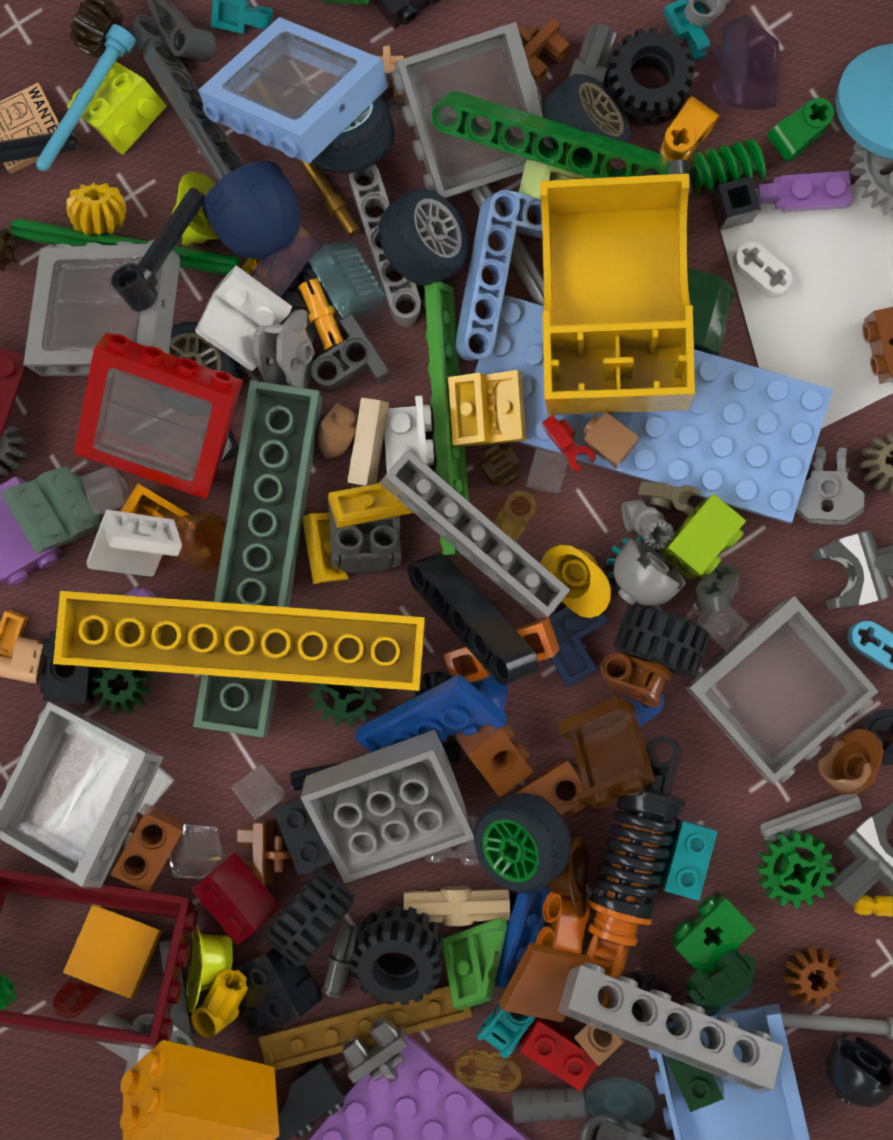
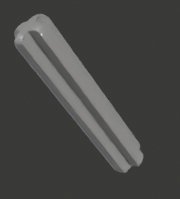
M841 794L764 822L760 825L761 834L765 841L775 842L777 841L778 832L788 837L791 829L799 833L860 811L862 808L861 801L857 794L847 796Z

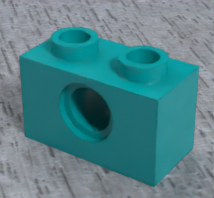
M676 817L677 827L672 832L673 842L668 847L670 851L669 856L665 858L666 867L661 873L662 881L658 885L666 892L699 901L717 831L711 827Z

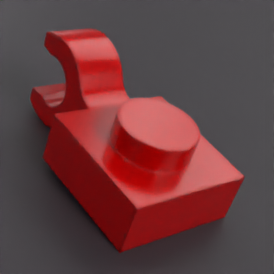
M552 414L542 422L543 430L568 459L569 465L574 472H581L580 466L576 463V458L579 455L588 456L592 463L596 460L595 453L591 448L575 444L572 438L576 434L564 418L558 421Z

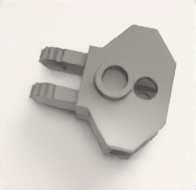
M301 309L292 312L283 325L275 324L273 327L259 326L253 335V359L265 383L284 385L287 382L288 386L306 389L312 379L311 366L312 358L315 354L312 344L317 334L314 327L307 325L309 323L308 312ZM267 358H269V363H268V365L266 364V359H267Z
M816 447L815 471H812L811 478L804 482L795 512L809 524L845 526L864 512L865 493L848 480V472H845L847 448H839L836 454L837 471H823L826 461L825 447ZM825 505H831L833 510L825 512L822 508Z

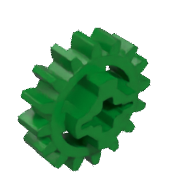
M791 829L789 838L778 832V842L774 844L769 840L765 841L766 846L769 848L767 853L758 851L757 855L764 861L763 864L755 866V870L763 874L757 881L763 888H766L765 893L771 899L776 897V901L783 907L789 901L795 909H799L800 900L812 906V896L816 894L818 897L823 898L825 895L821 887L823 885H832V882L826 878V874L835 872V868L826 862L833 857L829 852L823 850L825 844L818 839L813 841V836L808 832H804L800 837L796 830ZM794 847L808 849L810 853L804 851L799 854L795 851ZM795 864H798V865L795 866L796 872H795L794 874H791V873L794 872V867H793V866H794ZM779 885L783 887L792 885L795 890H786L779 887Z

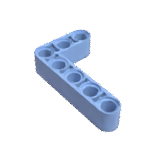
M501 190L487 197L482 202L455 341V349L462 359L467 361L479 360L488 357L492 353L515 233L543 239L541 199L510 190ZM496 200L502 202L505 206L504 217L498 215L495 210ZM528 208L536 213V225L530 223L527 218ZM490 234L496 236L499 241L498 251L493 250L488 244ZM484 268L492 273L493 281L491 285L486 284L482 279V270ZM477 302L483 303L486 308L484 319H480L476 315L475 306ZM472 335L477 337L480 342V349L477 353L472 352L469 348V339Z

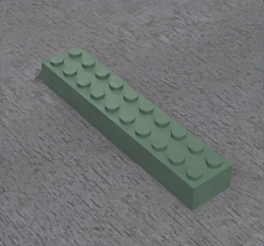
M250 380L214 602L276 607L290 606L303 525L302 516L305 513L323 400L318 390ZM202 675L193 727L262 738L269 736L278 680Z

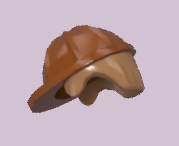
M857 729L834 742L827 755L818 761V770L830 788L847 796L860 794L875 784L884 752L881 740L873 732L866 729Z

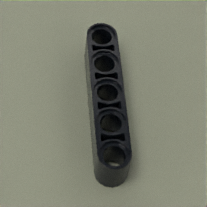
M438 552L408 565L407 574L413 588L500 685L506 686L536 672L538 660L531 646L446 555Z

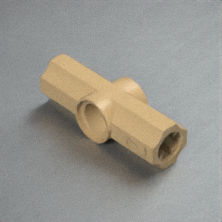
M471 886L442 887L441 890L404 891V910L412 907L417 909L416 913L419 915L424 912L430 916L429 922H442V925L466 926L473 924V921H492L498 918L510 920L509 890L505 888L472 889Z

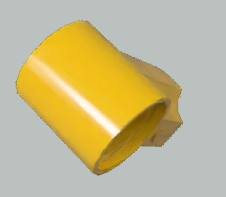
M227 968L222 970L217 975L203 1004L193 1011L191 1015L192 1025L195 1031L203 1038H212L238 1017V1006L248 989L246 986L247 978L239 970L233 971Z

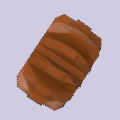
M807 945L805 956L799 950H794L793 955L797 960L794 963L790 960L784 961V965L791 970V972L782 975V980L790 984L786 990L791 997L797 996V1002L802 1006L811 1002L814 1008L820 1009L822 998L827 1003L833 1004L834 1000L830 995L832 991L843 993V989L836 984V981L845 978L842 971L836 970L840 965V961L836 957L829 958V951L825 948H821L816 952L813 946ZM811 972L819 974L816 981L808 979V975Z

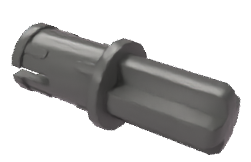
M342 924L340 926L333 954L328 955L327 960L330 964L321 992L331 997L342 998L344 994V987L349 969L351 968L356 933L358 932V928L353 925Z

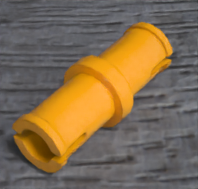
M316 278L309 280L314 295L311 294L306 282L302 283L298 288L310 312L308 316L311 324H315L323 343V348L325 351L333 348L329 338L330 334L333 336L336 345L343 342L344 339L333 316L336 313L334 307L329 306L320 281Z

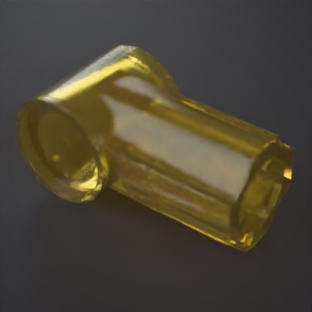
M526 491L512 493L493 522L514 542H517L531 517L535 514L536 501L534 497ZM516 498L526 499L530 505L529 513L525 516H516L511 511V502Z

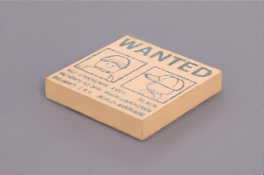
M39 83L0 101V141L55 132L60 124ZM39 156L3 163L7 171L13 174L35 163Z

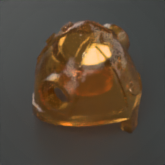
M201 513L194 516L184 515L174 521L182 543L179 555L176 556L177 559L194 566L196 572H203L220 564L227 524L223 517L216 513Z

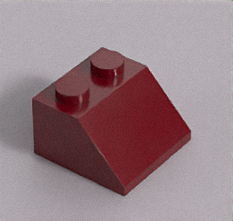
M235 852L192 889L201 904L210 911L237 945L254 933L281 907Z

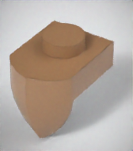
M336 403L326 415L318 429V446L325 459L339 457L355 439L358 414L339 403Z

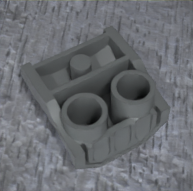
M328 501L331 567L346 573L384 572L400 565L399 516L337 528Z

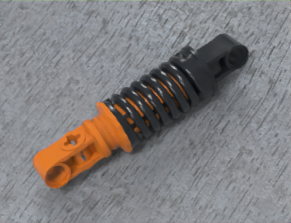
M665 736L653 738L646 747L655 782L643 786L644 790L638 794L618 797L617 808L630 812V814L620 811L614 813L613 819L622 823V825L612 824L609 831L611 834L618 836V839L607 838L606 846L614 849V852L605 850L602 854L603 860L611 862V864L601 863L598 868L599 872L606 875L607 878L595 879L594 885L599 889L587 899V904L596 910V916L594 917V922H591L588 931L594 935L586 955L591 958L595 965L605 970V975L615 979L617 976H621L624 970L628 946H636L638 938L635 934L639 925L652 924L653 918L651 917L655 906L652 898L658 895V887L656 885L662 881V875L659 872L665 870L666 867L663 858L669 856L670 851L666 845H670L673 842V835L669 832L675 831L677 827L676 821L671 817L679 816L682 807L686 803V801L671 794L682 758V749L676 740ZM666 742L672 747L673 755L668 762L662 763L657 759L655 752L658 745ZM604 991V1000L600 1004L603 1007H607L610 999Z

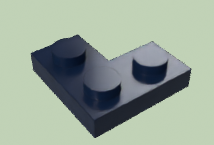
M566 606L549 617L560 648L556 655L549 659L566 687L597 670V667L579 639L608 622L604 613L592 618L581 617Z

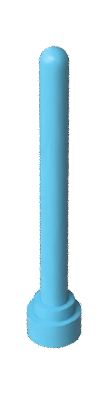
M112 24L107 32L104 53L36 161V166L40 171H47L118 56L123 57L124 53L128 54L136 43L134 36L121 26Z

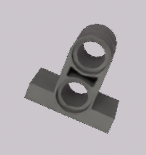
M352 314L340 321L342 329L348 338L319 356L311 366V373L316 385L326 392L340 389L368 370L378 385L390 379L387 367ZM354 349H362L366 352V355L362 361L352 362L348 359L349 353ZM325 367H333L337 370L336 376L329 381L319 378L321 370Z

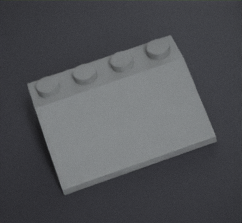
M435 730L313 773L305 778L300 798L344 883L475 839L474 830L450 761Z

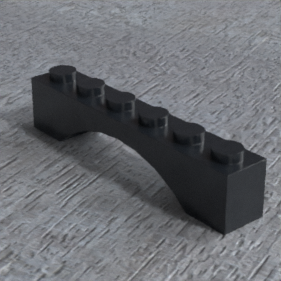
M327 1057L316 1059L295 1073L289 1093L281 1109L278 1111L279 1137L275 1140H288L293 1135H296L297 1138L302 1137L315 1126L313 1121L323 1114L326 1117H330L344 1106L343 1101L346 1097L347 1087Z

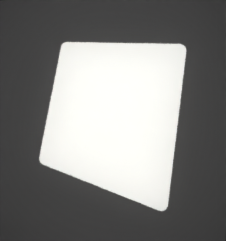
M851 185L852 204L849 208L782 213V210L775 209V203L760 204L761 210L752 223L720 230L758 367L833 389L821 429L893 393V382L879 384L878 376L873 374L870 365V359L873 356L870 343L865 341L862 331L863 323H865L864 319L873 311L893 307V209L886 215H883L884 205L881 203L877 207L872 208L871 204L874 200L872 196L864 199L861 198L866 190L864 186L854 187V185ZM753 241L761 244L791 270L793 276L792 284L784 294L778 297H769L737 272L733 265V256L743 243ZM752 252L749 255H745L743 262L746 265H749L751 262L755 263L756 255ZM776 274L774 277L770 276L771 281L769 284L775 287V285L780 284L782 277L779 274Z

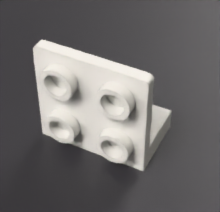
M235 266L214 289L195 331L206 341L216 346L250 371H253L257 367L253 359L254 333L259 326L273 327L275 324H280L289 315L292 306L238 266Z
M415 396L416 406L388 408L384 433L387 473L407 450L412 452L425 465L434 466L433 439L426 440L425 432H432L430 405H423L422 396Z
M106 509L86 563L89 569L152 577L157 570L162 555L178 556L182 543L173 519Z

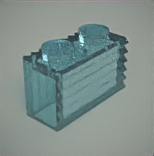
M354 241L325 244L309 259L315 274L343 319L351 314L353 317L365 315L385 298V293L381 292L382 287H378V281H374L375 276L371 275V270H368V264H364L361 253L357 252L358 247H354Z

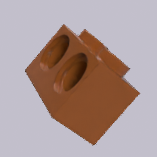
M567 759L561 760L507 794L508 796L515 793H530L537 797L539 796L545 799L547 803L549 802L552 807L554 806L560 816L565 812L571 816L587 805L578 801L577 793L584 791V787ZM563 780H569L574 785L573 794L566 799L557 797L555 792L557 784Z
M145 803L141 811L137 812L131 824L129 832L110 868V875L149 892L183 832L182 820ZM151 824L157 825L162 829L158 835L152 837L143 833V829ZM134 855L144 859L143 864L137 867L129 866L125 861Z

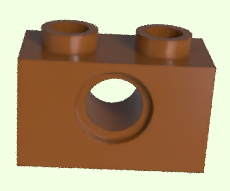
M507 723L506 726L495 729L491 724L479 727L478 733L468 736L459 732L455 735V738L499 797L533 773L526 763L530 755L519 740L512 744L510 739L515 734Z

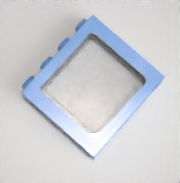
M279 17L198 91L203 102L204 113L211 121L219 122L232 128L239 134H245L258 140L265 146L269 145L284 152L291 158L295 157L309 164L388 88L382 58Z

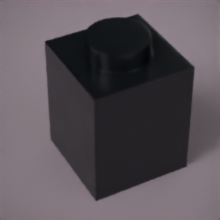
M752 176L719 184L711 197L719 231L752 223L761 210Z

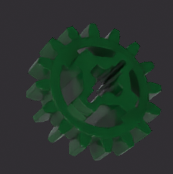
M309 683L315 686V691L307 694L309 698H317L318 702L312 707L314 711L319 709L325 711L322 720L326 721L333 716L335 717V726H340L342 720L347 719L349 727L354 726V717L356 716L363 722L366 721L367 715L365 711L368 709L376 712L377 707L372 703L373 699H382L383 697L382 694L375 692V687L351 686L355 688L354 690L361 691V694H347L346 699L341 697L342 692L337 690V688L330 687V684ZM323 691L330 692L335 700L334 709L326 702ZM355 699L366 700L357 710L347 712L349 704Z

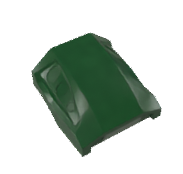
M687 268L690 305H693L694 349L718 356L735 290L723 277Z
M737 949L725 952L715 963V968L719 973L713 976L708 969H701L688 978L685 983V987L689 991L688 995L685 996L687 1002L705 1009L704 1014L711 1017L721 1014L751 993L752 986L756 980V962L748 952L743 956Z

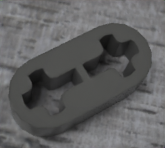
M720 564L709 575H704L696 587V601L700 610L717 612L725 609L730 604L740 586L739 570L737 567L729 564Z

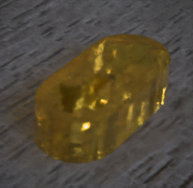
M465 1050L457 1056L455 1061V1075L461 1084L468 1087L510 1092L516 1089L521 1081L520 1066L511 1056L503 1059L497 1053ZM469 1060H474L477 1068L486 1070H474L472 1076H467L466 1070L461 1068V1065L465 1066ZM508 1065L510 1066V1072L515 1075L508 1076L507 1082H503L499 1074L492 1073L490 1070L502 1071L503 1066Z

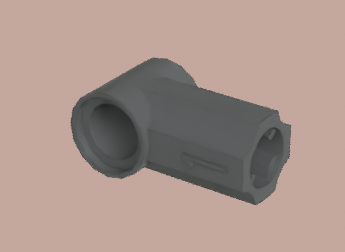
M602 24L589 26L579 58H575L570 76L575 74L587 75L602 84L604 83L608 70L606 65L617 35L610 27Z

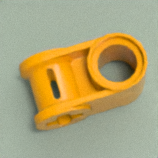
M691 96L667 129L664 141L660 147V154L665 156L668 161L677 159L687 161L699 143L711 132L720 115Z

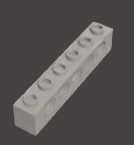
M409 450L401 456L379 482L536 619L549 617L570 591L568 587Z
M583 963V966L579 965L569 970L558 1013L756 1092L774 1091L783 1046L772 1042L769 1034L758 1030L747 1032L737 1028L738 1022L721 1016H717L716 1019L705 1015V1009L690 1003H684L682 1006L672 1002L671 995L659 990L647 992L637 988L638 982L623 976H617L616 979L604 974L605 970L602 967L592 963ZM600 989L604 990L609 996L608 1008L603 1007L598 1000ZM634 1003H637L643 1011L641 1022L633 1016L632 1006ZM668 1016L671 1017L676 1024V1032L674 1035H672L666 1027V1020ZM702 1030L708 1034V1048H705L700 1041ZM735 1044H738L742 1050L741 1061L734 1055Z

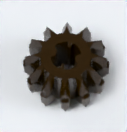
M86 0L80 3L77 13H74V21L70 24L72 29L70 39L76 47L80 48V51L89 56L92 55L96 58L102 56L106 49L105 43L107 40L105 36L112 24L123 28L124 14L121 13L120 8L114 5L115 3L111 0Z

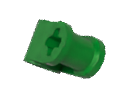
M814 98L791 116H787L767 133L766 138L785 162L788 163L825 133L827 126L833 119L834 108L827 99Z

